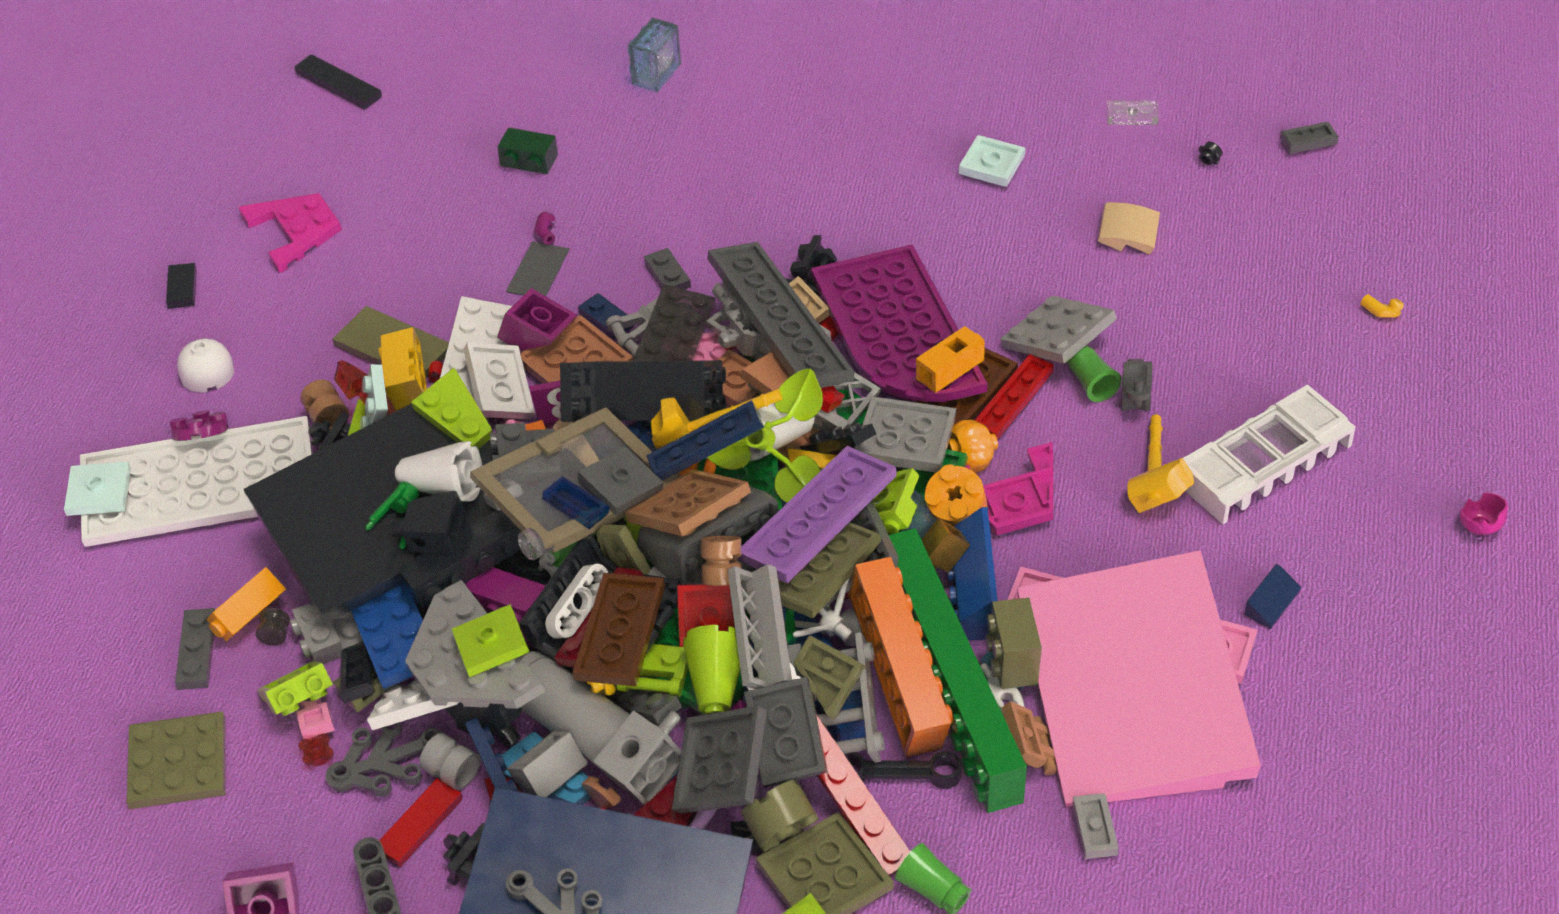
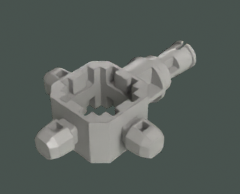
M721 281V284L718 282L714 285L712 293L723 303L724 314L730 320V329L718 335L719 344L722 348L736 346L743 355L753 357L760 353L767 355L772 350L760 332L756 333L755 330L750 332V326L753 325L755 327V325L723 281Z

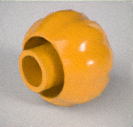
M962 420L953 426L947 449L966 453L968 456L966 466L969 465L970 469L977 473L983 471L990 464L994 451L998 449V441L995 434H990L988 428L978 421Z

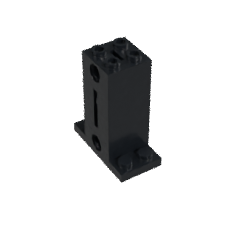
M722 360L560 363L561 422H576L605 407L620 421H651L661 408V400L666 398H675L688 420L694 421L726 409V397L723 395L726 369L722 366Z

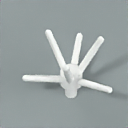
M848 580L839 589L834 611H832L830 605L822 608L819 611L822 615L819 623L795 621L796 627L806 629L795 631L793 637L797 638L821 632L822 635L827 633L833 636L836 634L845 642L851 638L853 631L843 625L844 619L840 616Z

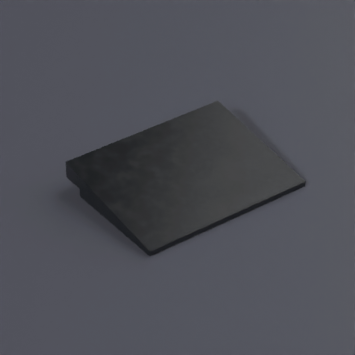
M412 403L243 489L311 605L315 607L325 625L403 584L404 581L398 567L422 554L410 551L407 543L404 549H400L399 545L402 538L391 536L389 529L390 520L405 518L406 511L398 513L390 508L370 530L365 529L369 522V517L398 486L399 482L395 477V468L401 459L457 443L415 411ZM490 440L478 449L482 466L492 461V455H497V450L491 451ZM499 474L495 475L494 477L500 482ZM525 483L516 484L520 487L523 494L530 491ZM481 489L475 500L470 502L461 501L466 511L461 530L496 511V509L486 504L483 498L484 492ZM419 491L420 496L418 499L432 496L433 494Z

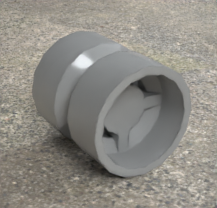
M439 733L433 736L425 745L420 756L419 765L421 769L437 778L440 777L441 781L450 787L462 790L470 784L477 774L480 766V756L463 745L459 746L449 736Z

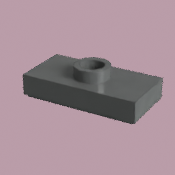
M1329 121L1283 130L1280 133V139L1289 154L1336 145L1339 139Z

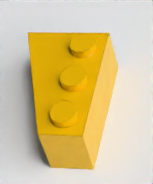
M413 327L381 335V347L378 348L382 361L387 405L397 410L411 404L415 398L427 389L421 343Z

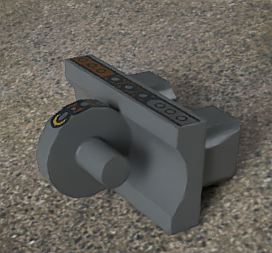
M1128 359L1127 362H1123L1122 411L1130 409L1150 410L1152 361L1144 362L1143 359Z

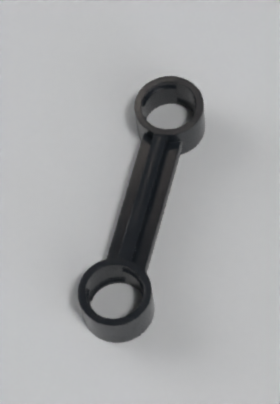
M948 751L936 753L930 761L881 760L878 763H875L873 760H864L857 752L844 754L851 765H855L860 769L857 774L862 782L864 779H930L936 787L949 789L955 787L961 780V760L956 754ZM941 765H949L955 768L956 772L951 775H941L935 771V768Z

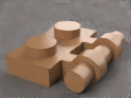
M1009 701L1001 707L1002 713L1025 763L1037 769L1043 766L1046 775L1055 774L1057 772L1055 765L1056 756L1048 742L1049 731L1047 726L1042 723L1041 717H1033L1032 710Z

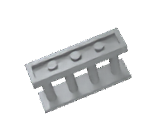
M860 632L855 633L856 648L841 650L840 652L856 661L858 660V662L865 666L852 691L861 690L863 707L839 711L835 720L826 713L817 716L824 726L864 720L866 737L839 741L836 744L843 754L868 750V754L873 761L878 763L881 762L880 751L885 749L883 734L877 728L870 661L875 660L872 643L867 642ZM800 643L788 645L789 661L795 669L796 676L802 678L803 676L793 663L802 646ZM812 692L813 701H816L817 697Z

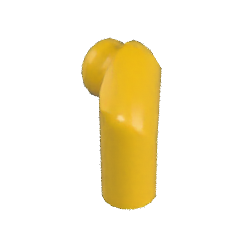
M1370 294L1365 295L1360 302V305L1373 315L1384 318L1398 317L1404 307L1403 302L1396 298L1390 299L1389 304H1382Z
M587 682V685H591L590 691L593 693L599 692L604 696H610L615 693V684Z

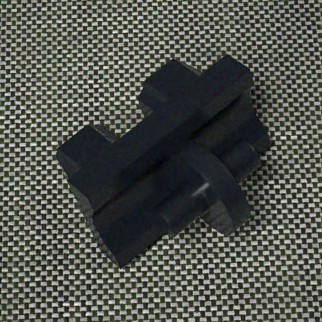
M813 235L810 244H800L798 249L800 262H793L790 267L794 279L799 276L802 280L805 279L807 283L815 284L811 277V268L837 262V257L832 249H824L822 246L821 235Z
M341 412L331 429L329 428L331 426L330 422L326 420L323 423H313L308 430L309 435L312 437L311 444L318 446L321 443L319 450L347 437L351 426L348 423L349 414Z
M483 822L471 837L467 832L463 831L459 837L449 834L443 841L448 849L443 857L450 862L447 866L450 872L447 881L454 886L459 881L468 884L485 825Z

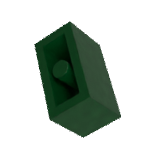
M509 127L497 146L500 166L543 174L549 173L558 156L555 135Z

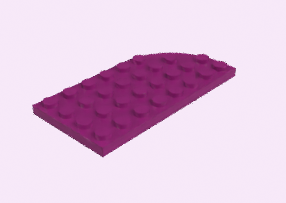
M913 244L811 268V277L824 303L829 307V314L856 369L866 380L881 388L880 390L900 398L924 402H947L987 392V382L978 365L937 393L916 379V358L958 331V328Z

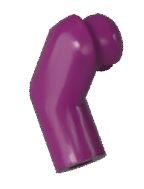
M542 212L538 215L534 227V233L545 245H551L555 241V235L548 228L554 226L551 221H556L553 214L548 212Z

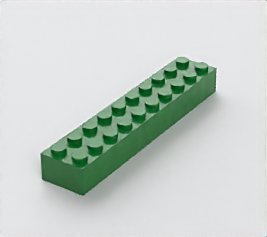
M916 528L891 534L889 537L898 554L897 567H899L903 578L901 586L904 594H909L913 607L911 613L914 621L920 623L923 635L921 641L924 649L928 648L931 653L933 662L931 668L934 677L938 676L942 683L943 694L941 696L944 704H948L951 708L953 723H951L949 728L951 730L952 746L955 752L960 751L963 757L962 767L966 777L971 776L974 782L973 791L978 803L983 802L987 813L1023 804L1027 770L1026 763Z

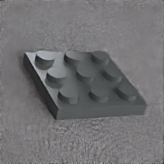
M754 706L687 718L672 810L683 814L753 804L767 713L766 709Z

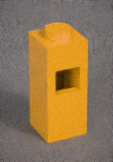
M966 326L962 327L916 358V379L937 393L984 361L985 340Z
M265 567L212 612L206 619L210 623V630L217 637H223L227 642L277 599L286 588Z

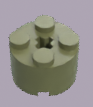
M796 780L787 781L766 792L767 795L759 801L755 799L753 804H748L740 812L763 853L780 845L779 841L785 838L789 840L804 831L803 829L819 820L814 808Z

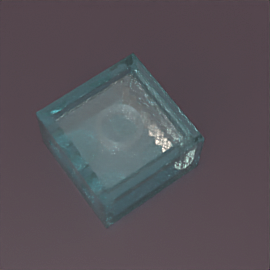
M652 17L641 28L639 34L629 42L627 52L630 59L629 72L631 73L633 85L658 92L681 65L678 25Z

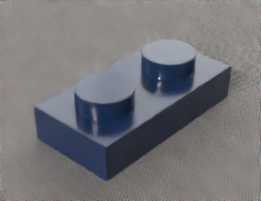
M599 293L578 306L579 314L610 338L616 340L613 331L608 330L606 320L614 315L622 317L628 314ZM630 326V327L623 328V329H624V331H625V333H626L627 331H629L630 329H632V328L635 327V326Z

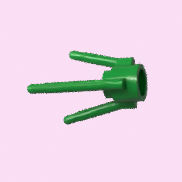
M400 482L393 493L369 517V522L365 529L370 530L390 508L398 513L407 511L408 503L418 499L420 496L418 489L411 483ZM402 536L399 545L400 549H404L406 546V541Z

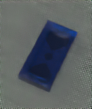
M563 476L545 489L542 494L544 501L589 530L609 514V505Z

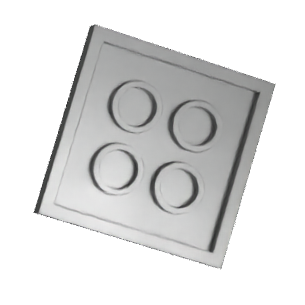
M1051 296L1036 310L1029 313L1019 324L1012 327L1000 340L1002 347L1005 349L1065 364L1117 318L1113 309L1060 298L1059 296Z
M871 397L863 425L873 424L876 435L855 446V449L895 467L938 472L942 468L956 419V408Z

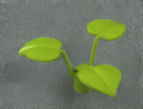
M810 368L793 374L780 386L779 390L783 400L775 402V406L778 411L787 414L785 417L772 422L767 421L764 428L707 457L714 464L722 468L736 470L749 463L751 459L749 447L767 450V452L773 454L787 466L782 468L775 478L776 492L787 503L821 471L818 464L808 456H798L791 463L789 459L773 448L775 433L772 427L790 421L792 416L798 421H808L814 418L822 407V390L814 371Z

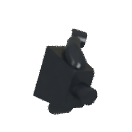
M458 702L457 705L444 708L455 719L456 727L467 734L469 732L465 723L477 718L481 727L488 726L492 736L496 735L505 748L510 747L521 738L511 723L522 713V707L518 709L505 708L504 704L489 703L488 707H464L462 702Z

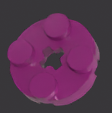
M208 410L193 413L192 419L177 418L169 421L173 440L176 441L192 440L191 436L211 437L223 433L229 428L226 412L210 414Z

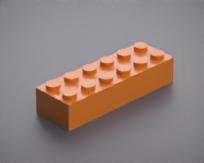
M887 557L856 564L848 594L861 632L866 641L871 642L873 645L875 660L872 663L902 749L907 758L942 749L945 738L948 736L949 727L953 723V715L948 704L945 705L942 699L943 688L940 678L938 676L934 677L931 668L933 665L931 653L928 648L924 649L921 641L923 635L920 623L913 619L911 598L909 594H904L901 586L903 584L899 567L894 566L892 558Z

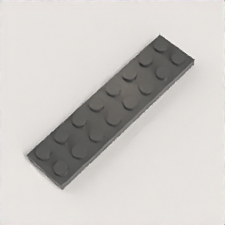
M758 241L708 250V261L790 376L810 368L814 371L820 388L853 381L855 372Z

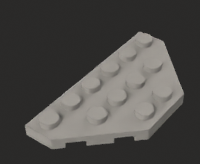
M462 580L434 595L405 662L434 705L446 706L448 702H462L464 707H488L489 703L504 704L505 708L518 709L545 692L542 683L521 656L472 677H469L452 628L487 614V612Z

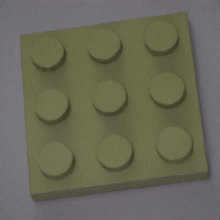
M223 711L129 725L127 805L129 809L226 795V718Z
M839 812L756 858L757 867L788 908H791L811 893L826 914H851L894 889L893 880Z

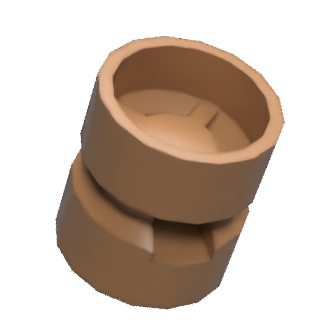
M328 380L313 381L305 386L301 392V403L313 423H323L326 420L330 422L331 426L329 428L331 429L341 412L349 414L348 408L339 397L334 385Z
M710 536L701 538V557L706 559V562L702 564L703 584L730 585L728 569L734 566L742 569V564L737 561V558L741 556V537Z

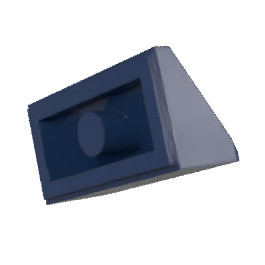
M1275 564L1247 600L1244 615L1272 629L1301 591V586L1280 565Z

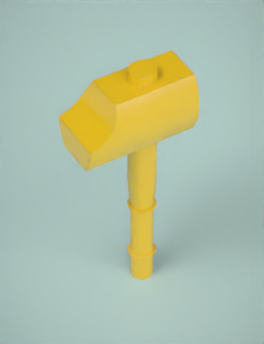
M779 389L766 394L762 393L761 396L735 406L732 405L729 408L689 422L675 398L662 399L659 412L651 420L653 444L656 449H660L751 400L756 405V408L760 409L783 400L782 394Z
M1158 414L1150 417L1147 472L1130 478L1127 483L1129 500L1138 513L1177 499L1186 489L1194 485L1192 471L1183 458L1162 465L1161 432L1163 427L1161 426L1162 418Z

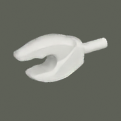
M984 663L980 666L988 679L987 682L1001 712V707L1004 706L1003 700H1009L1025 707L1022 695L1017 687L1001 689L999 678L993 677L988 664Z

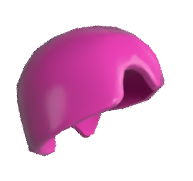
M1489 492L1483 493L1478 501H1472L1469 498L1460 510L1461 524L1476 535L1496 533L1506 523L1508 513L1507 501L1500 495Z

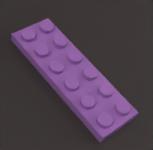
M846 446L741 547V556L738 560L756 569L767 564L776 567L778 579L788 583L897 476L896 467Z

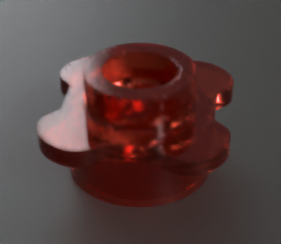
M319 734L317 737L310 738L309 740L303 739L300 741L299 749L304 753L302 758L304 764L320 766L332 758L334 752L332 748H329L330 738L327 734Z

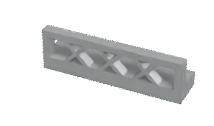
M767 564L754 572H749L735 566L728 569L743 686L759 689L792 680L776 567ZM740 580L746 582L747 593L741 586ZM744 607L750 614L751 622L745 615ZM748 636L750 637V639H751L752 642L754 643L755 651L753 650V648H752L751 645L749 644ZM752 665L758 672L759 679L753 677Z

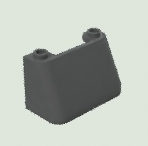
M750 487L751 493L743 497L739 504L727 507L718 513V517L714 520L704 522L696 527L695 531L690 535L681 537L649 527H641L638 535V548L645 558L667 578L679 579L681 585L695 584L692 576L697 568L702 570V564L706 562V559L701 557V538L710 536L741 537L746 533L752 537L778 512V502L768 492Z

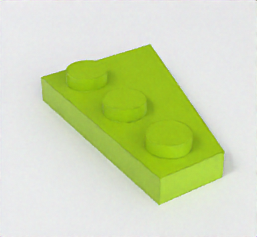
M452 368L411 402L415 411L457 443L470 441L472 442L470 444L471 447L479 449L490 440V433H493L492 428L455 368Z

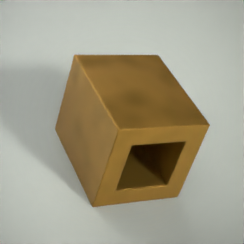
M939 518L921 539L935 570L939 567L948 573L970 546L959 529Z

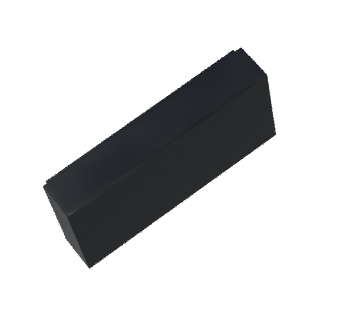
M195 263L168 265L166 295L168 309L195 306L197 275Z

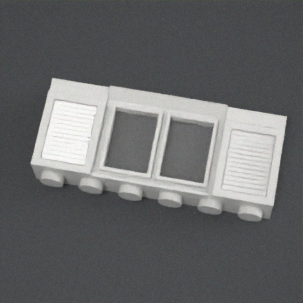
M1306 385L1277 402L1276 405H1271L1262 414L1255 418H1249L1235 430H1229L1223 437L1213 443H1207L1200 449L1185 456L1183 459L1191 469L1194 479V485L1185 491L1223 525L1228 520L1230 506L1236 504L1241 510H1245L1250 504L1251 494L1256 490L1263 497L1268 496L1272 491L1274 479L1279 477L1285 484L1289 483L1293 479L1294 470L1297 465L1300 464L1305 470H1310L1315 464L1317 453L1320 451L1328 458L1334 455L1338 441L1346 448L1351 447L1355 426L1348 421L1344 414L1309 385Z

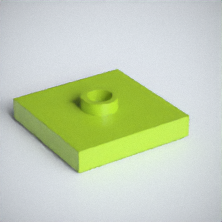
M511 604L452 628L469 677L529 653Z

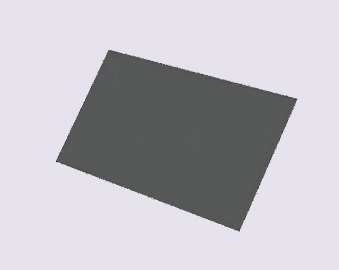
M532 241L506 292L525 295L532 288L546 296L570 248L545 245L544 243Z

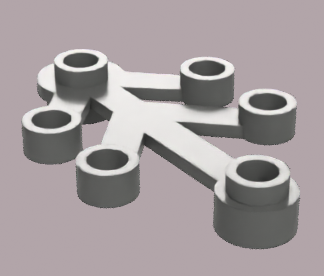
M401 723L392 724L396 726L393 729H387L391 725L382 727L383 732L369 757L357 762L363 750L372 743L370 731L364 727L357 728L352 733L353 744L343 761L335 762L327 769L326 781L336 791L344 792L356 786L372 791L378 797L387 796L392 791L391 781L388 776L404 780L408 785H416L422 780L420 766L415 763L401 766L394 762L422 752L428 741L436 734L442 732L435 728H429L422 733L420 739L388 750L394 738L402 732ZM360 737H366L364 740H357ZM370 771H375L384 775H377L374 778H370L362 774H365ZM411 772H416L414 776H407ZM380 784H386L383 788H377Z
M566 868L557 875L558 887L561 889V910L534 887L532 876L527 871L515 870L508 875L506 888L511 898L515 900L527 899L542 914H575L574 889L577 887L578 879L574 870ZM566 876L574 879L570 884H564L561 880ZM517 878H522L526 881L522 886H516L513 882ZM595 890L586 891L581 899L583 910L586 911V914H599V910L602 907L600 893ZM589 898H595L598 900V903L594 906H589L586 904V901Z

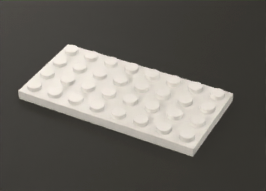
M303 416L227 429L223 433L206 438L191 436L192 440L187 441L169 439L81 454L80 465L129 461L131 467L125 511L81 515V535L84 547L258 517L243 489L312 454L311 436L308 433L310 428L308 417Z

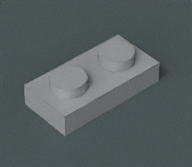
M1106 794L1073 797L1072 805L1085 859L1117 856L1119 847Z

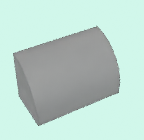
M553 731L511 764L507 770L525 793L547 797L588 763L570 732Z

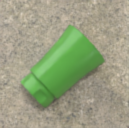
M1088 345L1067 361L1070 370L1078 378L1088 398L1093 402H1102L1111 398L1121 386L1122 377L1120 373L1110 367Z
M924 843L917 845L906 856L895 875L896 881L915 890L938 908H944L949 914H956L967 902L972 891L970 887L963 883V879L944 865Z

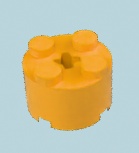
M951 464L945 465L927 483L925 501L934 523L939 518L954 526L981 507H987V497L983 483L979 476L968 468Z

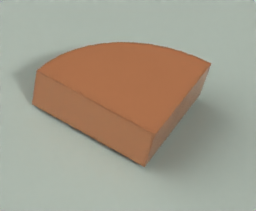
M588 777L581 783L599 808L614 807L621 800L613 788L610 787L606 790L598 783L600 779Z

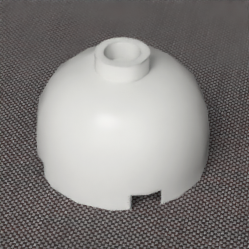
M198 339L188 343L181 350L177 359L178 375L185 388L193 392H208L207 388L214 386L219 389L226 385L234 374L233 360L224 345L214 339Z

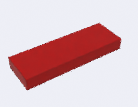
M436 778L379 840L383 846L386 859L401 867L463 800L462 793Z

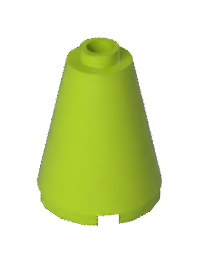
M706 625L690 629L687 632V638L684 637L683 646L698 709L700 712L705 713V715L730 711L741 669L736 630L734 627H729V632L718 631V625Z

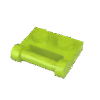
M653 644L645 655L640 676L668 678L671 681L639 677L636 687L617 685V690L628 692L629 689L664 692L672 696L681 697L688 671L684 647Z

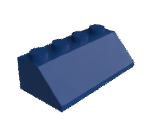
M981 507L954 525L955 528L962 532L970 546L951 571L947 572L948 581L954 582V586L949 587L951 605H956V610L954 611L968 641L985 640V634H989L987 615L992 613V602L998 601L988 507Z

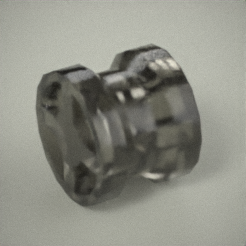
M267 608L261 611L259 617L260 625L257 626L255 633L256 638L267 645H280L285 642L287 635L285 629L288 628L290 623L289 615L277 608Z

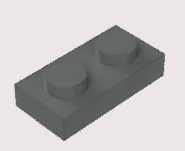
M668 248L644 256L646 267L666 296L691 288L689 277Z

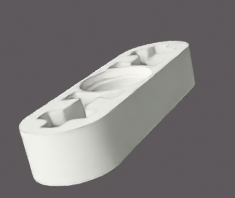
M586 565L577 573L546 618V630L551 637L568 638L577 631L593 608L603 573H608L603 565ZM575 593H578L582 598L580 609H577L573 603Z

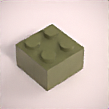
M1030 597L993 601L992 613L987 615L989 634H985L987 652H993L994 657L991 659L993 677L999 678L1001 689L1038 685L1042 646Z

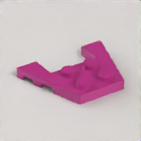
M319 193L238 207L241 217L249 228L275 219L291 242L268 252L271 262L279 273L288 269L287 264L294 259L299 261L305 257L304 252L312 246L319 247L341 231L339 220Z
M1052 442L1027 449V456L1034 470L1033 472L983 485L987 497L990 529L996 535L1053 520Z

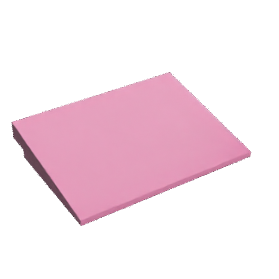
M1201 550L1017 587L1018 599L1030 597L1042 646L1038 689L1049 731L1051 747L1056 756L1055 765L1065 807L1073 806V797L1105 793L1107 802L1218 789L1224 788V784L1227 781L1257 778L1261 764Z

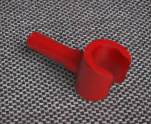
M433 361L430 364L428 377L430 382L435 383L440 379L443 368L442 362Z

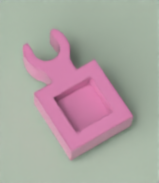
M320 698L312 702L304 700L300 702L302 710L296 711L304 740L334 731L327 702L322 703Z

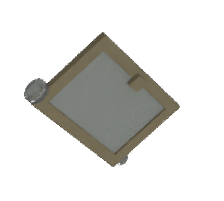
M605 407L470 471V478L522 531L518 535L520 548L527 558L535 560L549 551L555 553L598 531L603 524L610 525L626 517L624 511L615 515L578 480V471L624 447L629 449L651 470L646 455L652 453V451ZM680 472L663 480V487L681 476ZM559 490H566L570 493V503L555 504L551 501V496L557 495ZM572 504H578L579 508L573 509ZM593 509L580 516V510ZM592 518L594 519L592 523H586Z

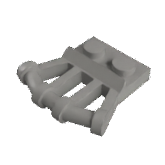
M660 295L646 306L642 305L636 313L622 317L614 315L606 320V326L608 330L613 331L618 341L617 344L624 350H628L635 361H664L661 354L657 356L651 352L658 348L661 343L696 336L700 329L698 324L663 295ZM637 324H641L639 327H637L630 333H625L623 329ZM649 332L655 335L643 345L636 344L638 340Z

